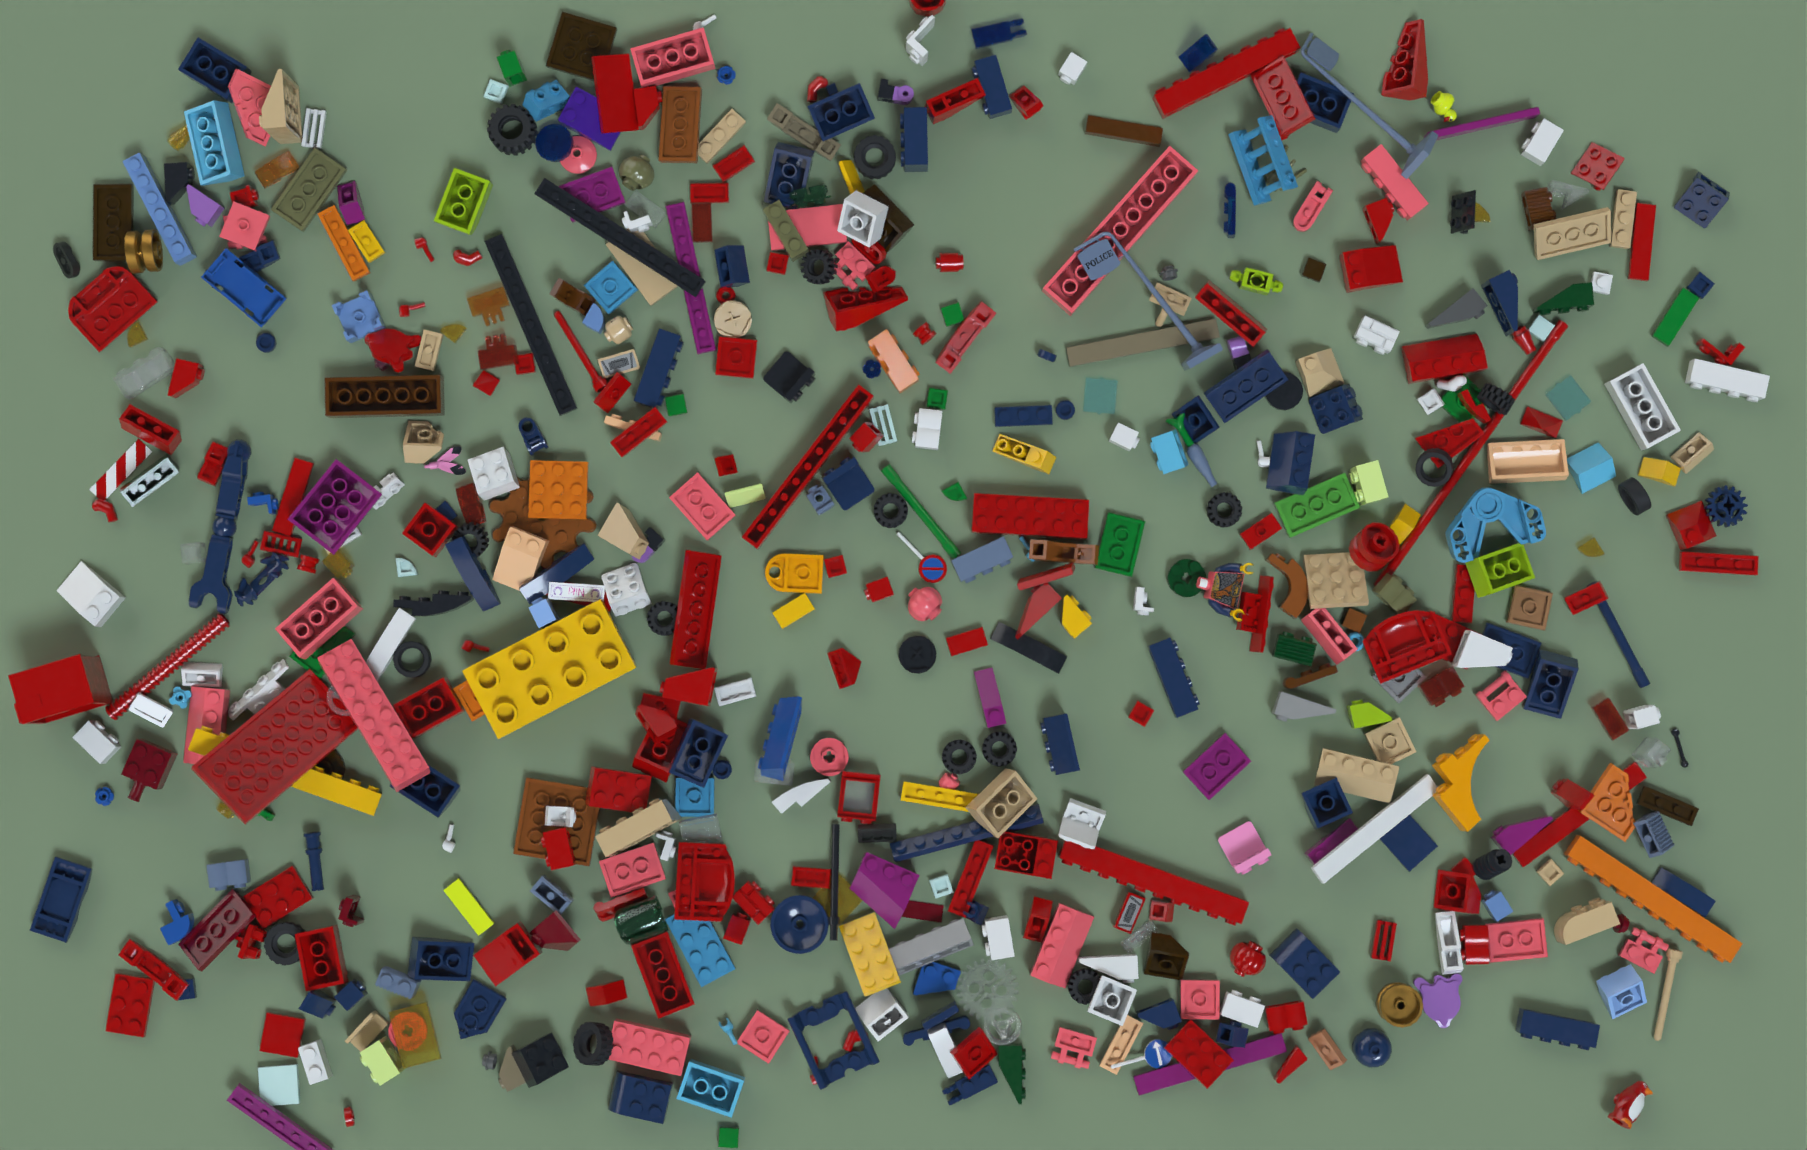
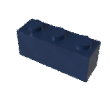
M993 55L975 60L974 67L971 69L974 79L978 78L986 94L983 97L985 103L982 104L984 114H988L989 119L1012 113V106L997 56Z

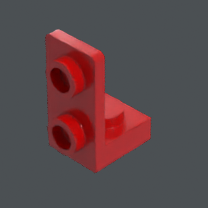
M1704 338L1696 343L1702 353L1711 355L1716 364L1725 366L1732 365L1745 348L1741 343L1731 344L1723 354Z

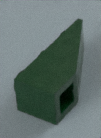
M1592 282L1572 284L1533 309V313L1539 312V315H1549L1551 311H1558V314L1569 313L1571 309H1577V312L1589 311V308L1594 306Z
M998 1043L999 1067L1018 1104H1022V1099L1026 1097L1025 1087H1022V1080L1026 1079V1069L1022 1068V1060H1026V1048H1022L1021 1043Z

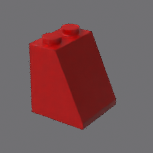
M711 667L666 678L665 682L662 681L660 693H663V698L711 706L718 669Z

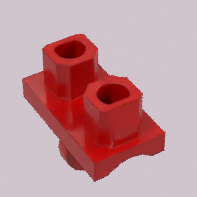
M257 923L249 924L248 928L244 929L235 938L238 940L236 947L240 948L239 958H260L262 949L254 946L256 940L264 942V938L267 936V931L263 930L261 925Z

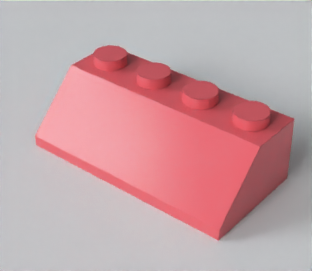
M191 686L192 696L189 703L183 763L195 764L204 757L188 750L196 728H201L203 725L212 728V733L220 735L221 732L226 733L230 690Z
M1058 902L1029 973L1030 976L1066 988L1094 916Z

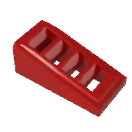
M264 531L259 550L298 558L302 539ZM269 536L272 537L270 548L266 547ZM276 538L280 539L278 549H274ZM284 540H288L286 551L282 550ZM292 541L296 542L293 553L290 552Z
M1297 1046L1293 1047L1273 1079L1280 1084L1307 1061L1308 1058Z

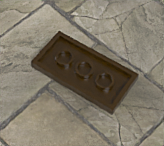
M93 184V261H126L125 235L128 231H133L134 185Z

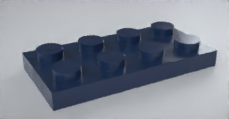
M1267 349L1205 391L1204 394L1223 422L1226 423L1288 381V378Z

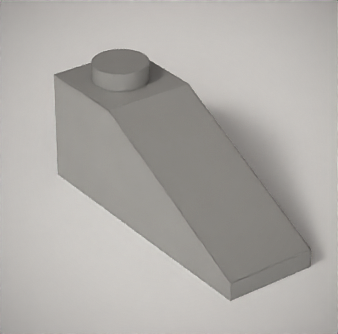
M1278 692L1272 714L1276 715V719L1287 722V719L1293 720L1336 713V709L1284 692Z

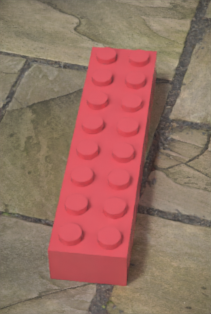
M352 639L317 658L319 665L396 793L430 773L429 766Z

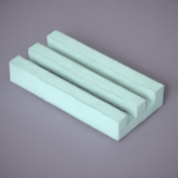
M888 404L869 409L872 422L877 429L878 425L874 412L879 414L885 441L880 440L878 445L882 446L897 442ZM882 410L886 411L893 439L888 437Z

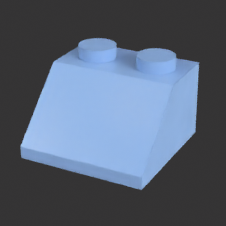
M1631 964L1621 967L1617 971L1605 975L1596 981L1599 994L1612 1019L1647 1003L1643 981Z

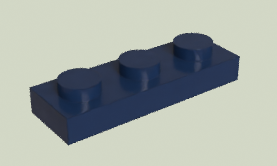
M1052 405L994 408L995 427L1053 425Z

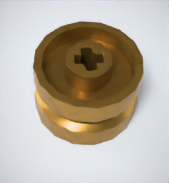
M145 230L142 234L139 231H128L125 235L124 246L130 272L133 274L143 273L145 269L149 272L161 271L163 267V249L157 230Z
M1400 982L1389 983L1380 990L1376 999L1377 1011L1381 1018L1393 1026L1401 1028L1411 1026L1422 1015V998L1415 989L1407 984ZM1399 1002H1402V1003L1400 1004V1008H1398V1007H1397V1004H1398Z

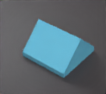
M1599 442L1567 458L1568 469L1581 494L1616 477L1613 458Z

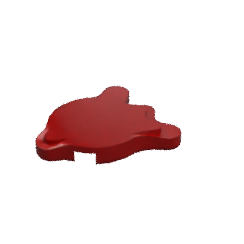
M382 329L377 332L368 333L365 336V343L369 346L375 359L390 364L393 370L399 373L404 370V362L413 357V351L409 349L420 346L422 338L420 335H406L395 329Z

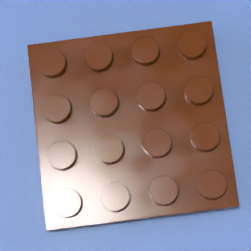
M527 777L513 854L545 859V856L548 854L546 848H543L541 843L543 832L566 827L545 825L546 806L572 807L576 812V821L573 823V827H568L575 861L577 865L590 866L600 808L585 805L588 787Z

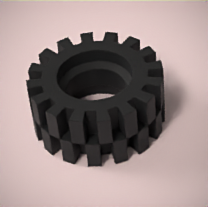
M811 250V252L806 253L807 257L802 258L805 262L801 263L800 266H804V269L800 270L801 273H805L803 277L808 282L824 284L829 283V280L835 278L832 275L837 274V271H834V268H838V265L834 264L837 260L832 258L834 255L829 253V251ZM819 259L824 263V271L821 274H817L814 271V264Z
M1485 383L1477 395L1479 402L1502 415H1507L1515 402V399L1507 394L1506 391L1490 383Z
M1223 492L1217 494L1208 502L1206 509L1207 517L1210 518V522H1213L1215 526H1220L1221 528L1230 527L1238 522L1242 515L1241 502L1232 493ZM1220 503H1228L1231 506L1232 512L1230 516L1221 517L1218 514L1217 507Z
M895 493L882 495L874 504V517L883 527L896 528L903 524L907 518V503L901 496ZM889 503L895 504L898 507V514L894 518L886 517L883 513L885 505Z
M474 522L464 523L454 532L452 540L467 534L474 535L477 539V545L469 548L472 553L479 557L489 545L487 544L489 542V538H487L488 532L484 533L485 528H480L478 523L475 525Z
M667 601L655 603L647 613L648 626L654 633L661 636L673 634L678 607ZM662 611H668L672 615V621L667 626H662L657 621L658 614Z
M994 732L985 738L982 745V753L990 764L1005 766L1011 763L1016 756V742L1009 734ZM998 741L1004 742L1007 746L1006 754L1001 757L995 756L992 752L993 744Z
M953 740L943 749V764L947 770L954 774L967 773L976 763V751L965 740ZM957 749L964 750L967 754V759L963 764H955L952 760V753Z
M1088 968L1075 971L1068 981L1069 994L1077 1003H1082L1083 1005L1091 1003L1100 981V976ZM1083 979H1088L1093 984V989L1088 994H1083L1078 990V984Z

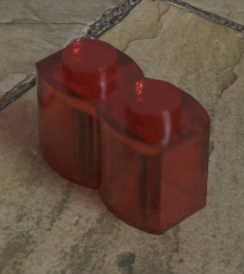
M1453 666L1418 685L1429 706L1435 705V707L1445 703V698L1449 695L1455 697L1462 693L1461 689L1465 687Z

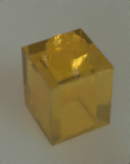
M340 549L335 555L330 553L322 561L339 579L347 578L353 572L352 568L355 566Z

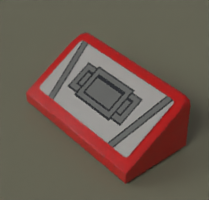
M1128 891L1113 927L1131 934L1146 898Z

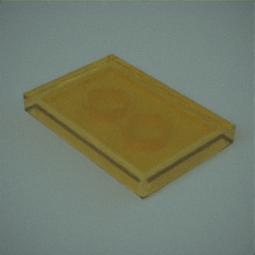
M428 1002L389 1012L403 1069L442 1058Z

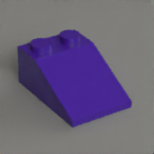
M575 87L558 118L559 123L611 151L621 132L601 134L597 98Z

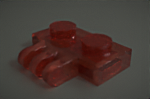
M505 333L500 334V342L498 335H493V343L491 336H486L487 349L478 351L480 370L519 364L517 346H507Z

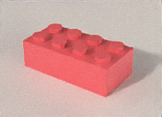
M704 27L630 48L642 88L662 85L716 69Z
M332 578L277 626L275 630L299 658L306 660L361 612L363 607L339 580Z
M616 1018L612 1028L613 1049L608 1060L682 1076L692 1035Z

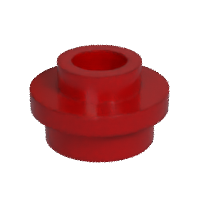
M720 287L718 289L716 297L719 303L722 304L726 301L735 300V291L731 287ZM726 292L730 294L728 299L722 297Z

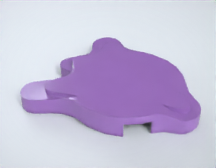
M1458 973L1452 974L1449 978L1435 975L1432 984H1429L1421 977H1417L1413 981L1414 986L1421 993L1423 1011L1440 1028H1447L1450 1025L1451 1020L1457 1015L1461 1006L1458 990L1463 978Z

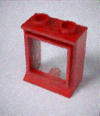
M842 771L837 817H841V821L852 822L853 819H859L862 824H872V821H876L880 774Z

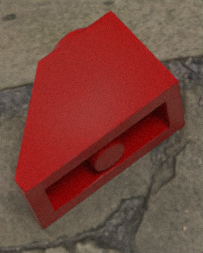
M656 86L633 89L640 130H644L660 110V103L663 102L662 92L658 91Z
M1387 198L1365 205L1362 209L1376 244L1383 240L1394 216L1393 204L1391 201L1388 202Z
M176 358L167 396L178 398L199 385L205 373L203 365Z
M645 705L637 706L635 715L655 745L675 735L677 722L667 711Z
M1034 896L1023 938L1042 943L1050 919L1053 901Z
M737 912V915L732 914L723 939L742 945L751 922L750 919H747L748 915Z

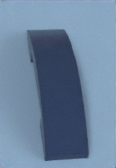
M273 240L257 247V251H252L239 257L240 260L255 272L281 259ZM237 259L234 261L241 268L244 266ZM216 282L215 286L220 287V285Z

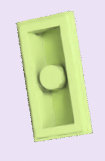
M761 483L725 492L729 508L766 499Z

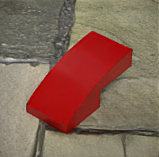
M1468 389L1457 394L1464 407L1473 417L1483 424L1491 421L1484 404L1476 406Z
M212 442L204 457L205 462L197 476L198 480L216 487L228 456L227 447Z

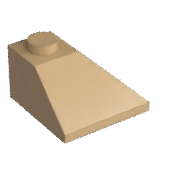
M1331 348L1295 361L1308 397L1345 384Z

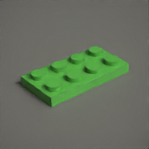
M1345 473L1308 488L1304 495L1294 494L1274 503L1289 538L1360 508Z

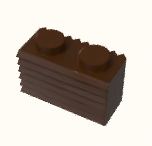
M1547 187L1524 191L1521 194L1529 231L1534 230V224L1556 219V212L1551 207L1552 194L1548 191Z

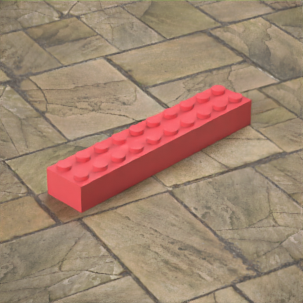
M1169 146L1084 242L1102 232H1110L1128 252L1196 176L1198 170ZM1105 235L1099 238V241L1108 239L1117 257L1123 256L1109 236ZM1097 240L1094 241V242H1092V243H1090L1089 245H1087V246H1085V247H1083V248L1086 249L1087 247H1089V246L1093 245L1094 243H1096ZM1082 249L1074 252L1042 289V292L1069 316L1078 309L1108 275L1090 280L1077 257L1083 251Z

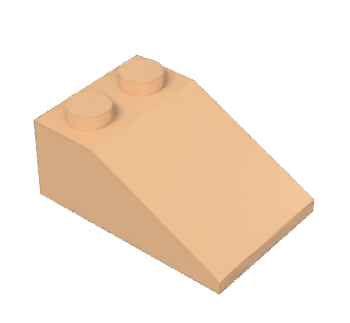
M510 527L492 580L519 590L521 585L535 578L549 540L517 527Z

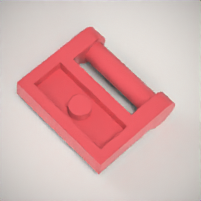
M1506 670L1500 673L1501 676L1483 691H1478L1475 694L1495 721L1500 720L1527 697ZM1506 682L1509 685L1491 701L1487 700L1486 697Z

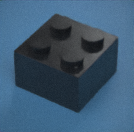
M552 1032L511 1053L528 1088L542 1083L569 1067Z

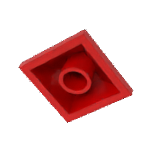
M1703 501L1666 514L1680 550L1688 549L1717 536L1709 516H1706L1707 511L1704 509Z
M1438 869L1434 908L1479 914L1481 893L1472 874Z

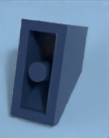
M315 989L307 994L298 1009L323 1019L327 1015L331 1016L334 1012L336 999L320 989Z
M1172 998L1136 1011L1139 1018L1163 1029H1174L1179 1026L1178 1023L1182 1022Z

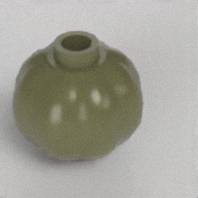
M640 155L639 157L631 156L623 160L619 166V176L626 188L632 191L636 189L641 190L652 183L654 170L649 164L650 159Z

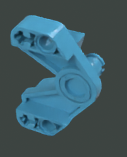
M1490 487L1477 490L1458 515H1454L1455 519L1445 532L1451 557L1461 563L1473 561V558L1479 557L1485 526L1489 522L1499 520L1521 545L1539 542L1546 536L1542 512L1538 507ZM1530 509H1533V516L1531 518H1528L1527 512ZM1458 530L1459 537L1453 539V532ZM1460 549L1463 550V553H1461V557L1458 556V554L1461 552Z

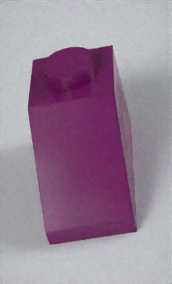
M356 181L338 185L339 208L346 224H355L365 220L364 207Z

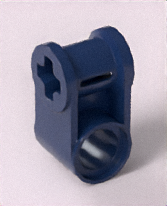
M523 418L520 420L518 427L531 456L542 448H549L545 437L533 419ZM529 421L533 424V428L530 432H525L523 425Z

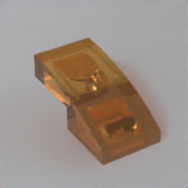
M287 151L256 170L255 175L264 189L281 181L282 177L298 170L299 165L291 153Z

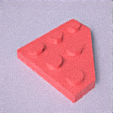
M235 69L228 88L245 136L266 147L270 135L263 127H260L259 115H262L261 109L271 85L239 69Z

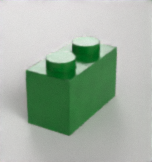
M515 50L501 52L497 60L508 85L511 87L527 81L521 61Z

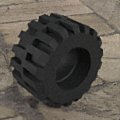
M506 104L503 105L502 109L498 107L495 114L492 112L490 115L491 120L488 119L487 124L489 127H487V132L489 133L490 140L500 152H504L506 155L513 154L518 156V153L524 154L527 148L528 150L532 148L531 144H535V136L538 135L535 120L527 110L520 105L517 107L515 104H511V106ZM513 120L521 122L523 130L519 137L515 139L503 137L502 129L506 123Z

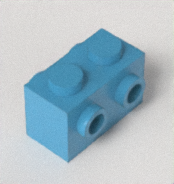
M555 80L550 83L546 82L535 90H529L525 94L522 105L537 122L564 109L570 96L559 82Z

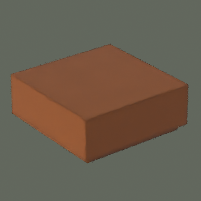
M1348 608L1341 626L1360 633L1367 615Z

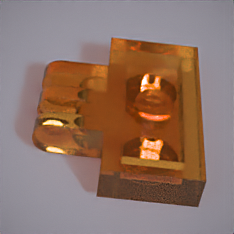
M504 287L467 298L472 316L482 315L486 327L490 326L488 319L490 317L493 324L497 323L496 315H499L501 322L505 321L501 308L510 306Z

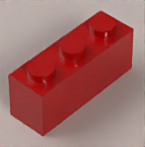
M129 404L119 418L123 430L169 455L173 454L182 441L179 430Z

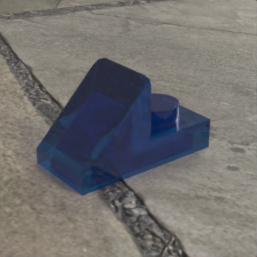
M1205 34L1183 52L1179 59L1186 69L1191 72L1205 60L1212 58L1218 48L1208 34Z

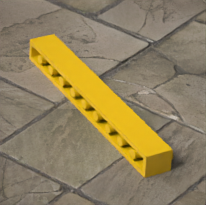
M202 725L201 728L195 729L188 750L205 756L229 735L223 732L217 735L212 733V728ZM314 766L291 786L374 816L382 793L379 792L380 789L371 785L368 788L360 786V781L351 778L350 781L342 779L343 775L332 772L331 775L324 773L325 769Z

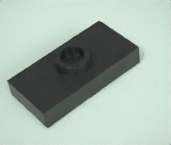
M896 823L858 825V843L897 841Z

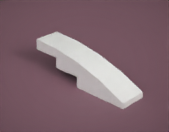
M401 608L393 616L366 661L377 682L392 661L394 652L407 636V632L416 620L415 617Z

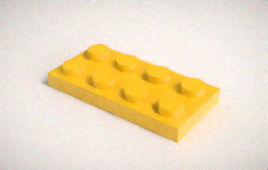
M875 912L839 926L865 997L901 983Z

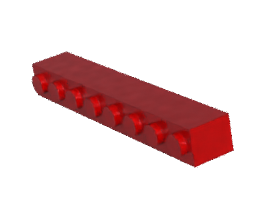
M1282 28L1276 31L1273 37H1263L1257 41L1258 44L1252 47L1247 45L1240 49V53L1236 55L1231 53L1223 58L1224 61L1218 64L1213 62L1206 66V70L1202 72L1199 70L1194 71L1189 75V78L1185 80L1182 78L1172 83L1173 86L1167 89L1162 87L1155 91L1156 94L1153 97V101L1162 119L1249 77L1282 56L1288 58L1298 53L1301 47L1291 28L1287 30Z

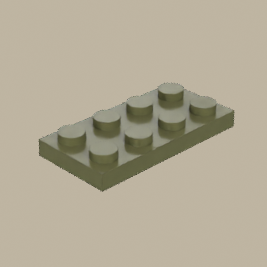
M314 148L271 210L304 232L347 172V169Z

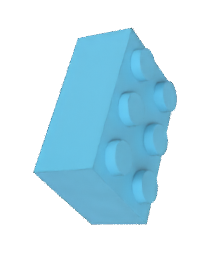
M690 1059L676 1099L732 1118L746 1077Z

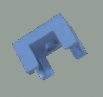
M367 290L359 293L360 297L344 304L338 302L332 305L335 314L339 316L344 328L343 334L350 343L365 338L368 333L386 329L373 296Z

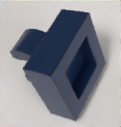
M975 900L968 902L967 904L970 906L968 912L964 911L963 914L972 922L982 925L989 907Z

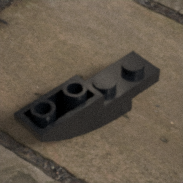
M438 590V594H432V601L428 597H418V601L411 600L409 596H399V600L394 599L393 607L412 609V616H434L457 610L472 602L474 597L469 596V592L457 591V595H450V591Z

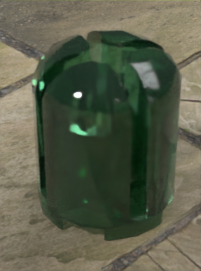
M655 896L627 905L615 912L614 921L621 940L628 945L636 944L669 931L667 922L664 921L662 907Z

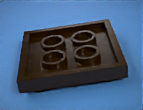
M562 12L546 67L594 81L591 57L610 55L618 30L617 27Z

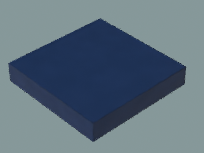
M956 1001L922 1019L924 1029L928 1030L959 1012Z

